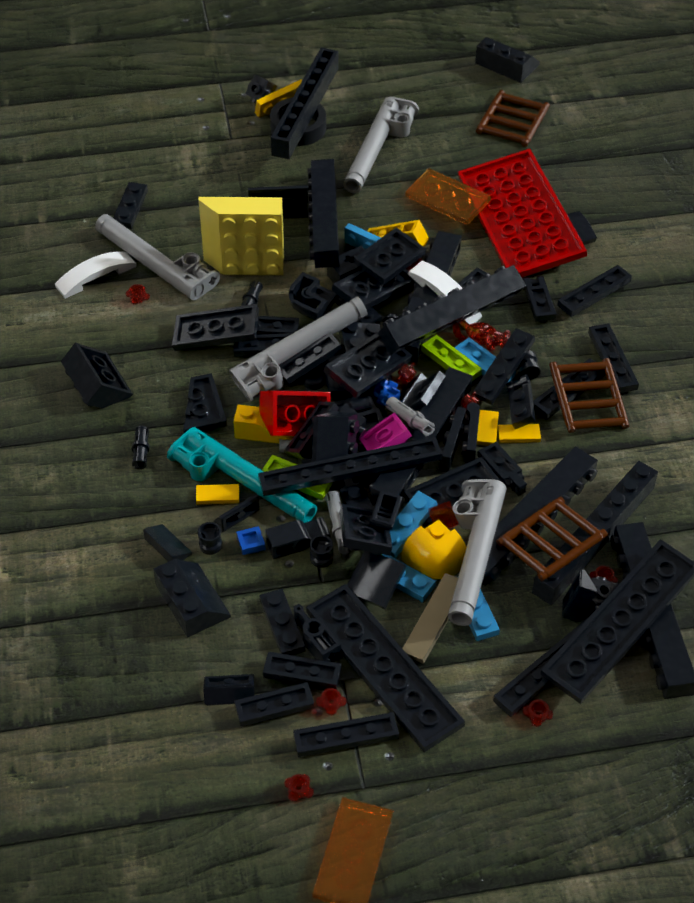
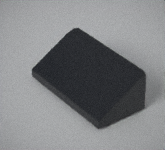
M253 495L220 515L213 522L220 526L221 532H225L260 510L259 495Z
M163 524L143 529L144 539L168 562L174 559L184 560L192 554Z
M583 569L580 570L562 600V617L575 622L581 620L597 594L595 585Z
M254 674L204 677L205 705L234 704L235 700L254 696Z

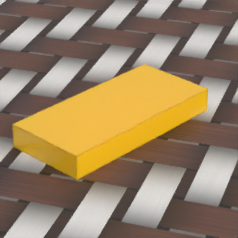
M480 410L476 445L488 446L496 442L499 412Z
M512 424L498 425L499 443L541 442L539 424H528L518 429H515Z
M239 484L196 485V505L239 503Z

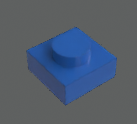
M259 526L236 532L242 555L265 550V542Z

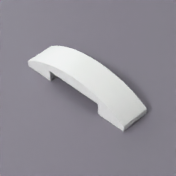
M120 251L101 254L72 268L55 283V287L66 299L83 291L82 285L114 270L121 274L137 267V265L127 252Z
M421 261L408 273L421 287L428 285L439 296L446 297L455 288L463 289L445 272L424 261ZM479 312L461 321V323L469 330L481 319L482 315Z

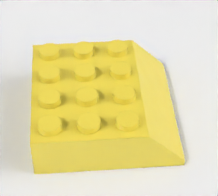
M199 197L203 258L206 263L222 275H284L282 198Z

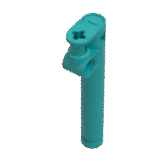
M196 427L186 431L168 449L167 458L170 461L176 460L181 463L182 467L190 472L191 478L195 481H205L220 469L296 520H301L304 523L309 522L317 512L315 504L295 491L263 496L258 473L264 471Z

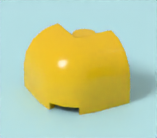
M438 519L425 529L422 526L418 527L408 537L403 545L401 560L406 565L432 579H442L445 573L454 576L460 572L466 544L455 529L450 531Z

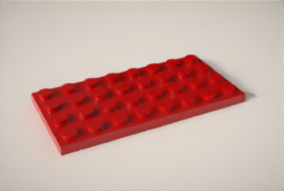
M531 149L458 171V178L505 268L514 265L520 276L525 277L587 257V250Z

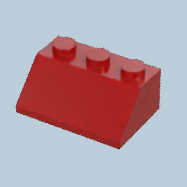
M260 391L259 413L270 436H295L319 401L330 402L331 392Z

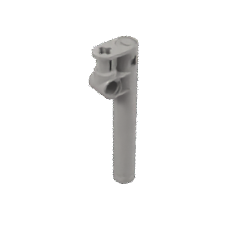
M386 97L343 182V186L348 192L359 193L387 135L403 138L410 134L413 117L419 111V107L415 102L397 97Z
M108 214L100 216L96 221L95 228L99 233L191 300H197L212 290L220 280V274L217 271L207 269V265L200 261V256L197 253H186L173 262Z
M355 297L231 368L229 373L234 383L249 402L253 401V396L259 394L260 391L279 390L284 385L280 364L330 332L335 334L358 321V319L367 315L366 307L359 297Z
M495 479L464 481L461 486L463 496L453 505L452 510L460 527L471 530L448 613V619L456 625L467 626L471 624L507 490L503 482Z

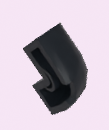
M304 272L297 277L289 289V299L293 309L313 320H317L327 314L328 310L338 299V295L333 291L320 286V279Z

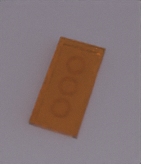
M430 168L405 192L407 198L466 225L491 201L490 195Z
M342 797L314 887L313 898L331 903H368L393 817V810Z

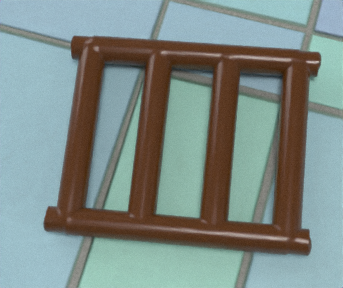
M499 90L478 124L476 133L481 134L483 132L521 143L523 147H527L546 115L550 104L548 102L542 104L509 95L503 90ZM501 100L539 110L538 114L501 105L500 102ZM495 111L533 121V123L528 125L493 114ZM492 122L527 133L525 136L489 127L487 124Z
M609 358L603 359L602 362L557 365V362H551L549 364L568 433H574L576 429L621 426L622 429H627L630 427ZM604 370L607 380L563 383L560 373ZM610 389L613 398L568 402L566 392ZM615 407L618 417L574 421L571 410Z
M560 496L496 540V544L499 547L504 545L536 571L538 578L544 581L603 540L608 533L605 529L599 530L565 504V500ZM558 510L591 536L581 542L548 517V515ZM540 521L572 546L573 549L566 554H562L530 527ZM523 534L556 561L545 567L512 540Z

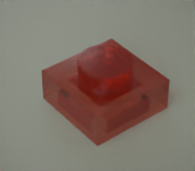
M450 501L428 509L433 523L439 519L447 528L459 525Z

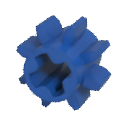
M385 379L383 382H379L373 391L374 396L377 397L376 403L384 407L387 406L386 401L390 397H396L399 400L400 390L396 389L398 384L392 380L387 381Z

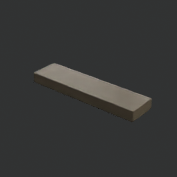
M447 573L444 574L402 649L411 659L424 664L449 620L448 613L457 584V577Z

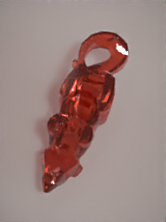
M463 320L453 325V332L459 340L464 341L468 338L460 332V327H463L468 337L479 345H486L489 351H493L498 346L503 348L510 337L509 330H505L502 333L484 322L469 324Z

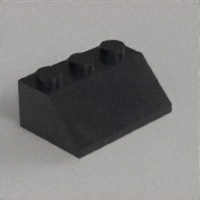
M485 37L476 47L475 64L520 83L540 64L533 56L488 37Z
M308 185L248 188V197L282 198L283 219L308 218Z
M74 343L61 360L66 374L70 376L74 387L81 394L83 402L90 407L95 406L103 409L128 399L133 395L107 352Z
M174 559L153 568L155 584L187 638L231 618V614L198 563Z

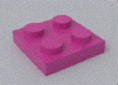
M394 412L366 431L360 438V441L368 451L405 443L412 435Z

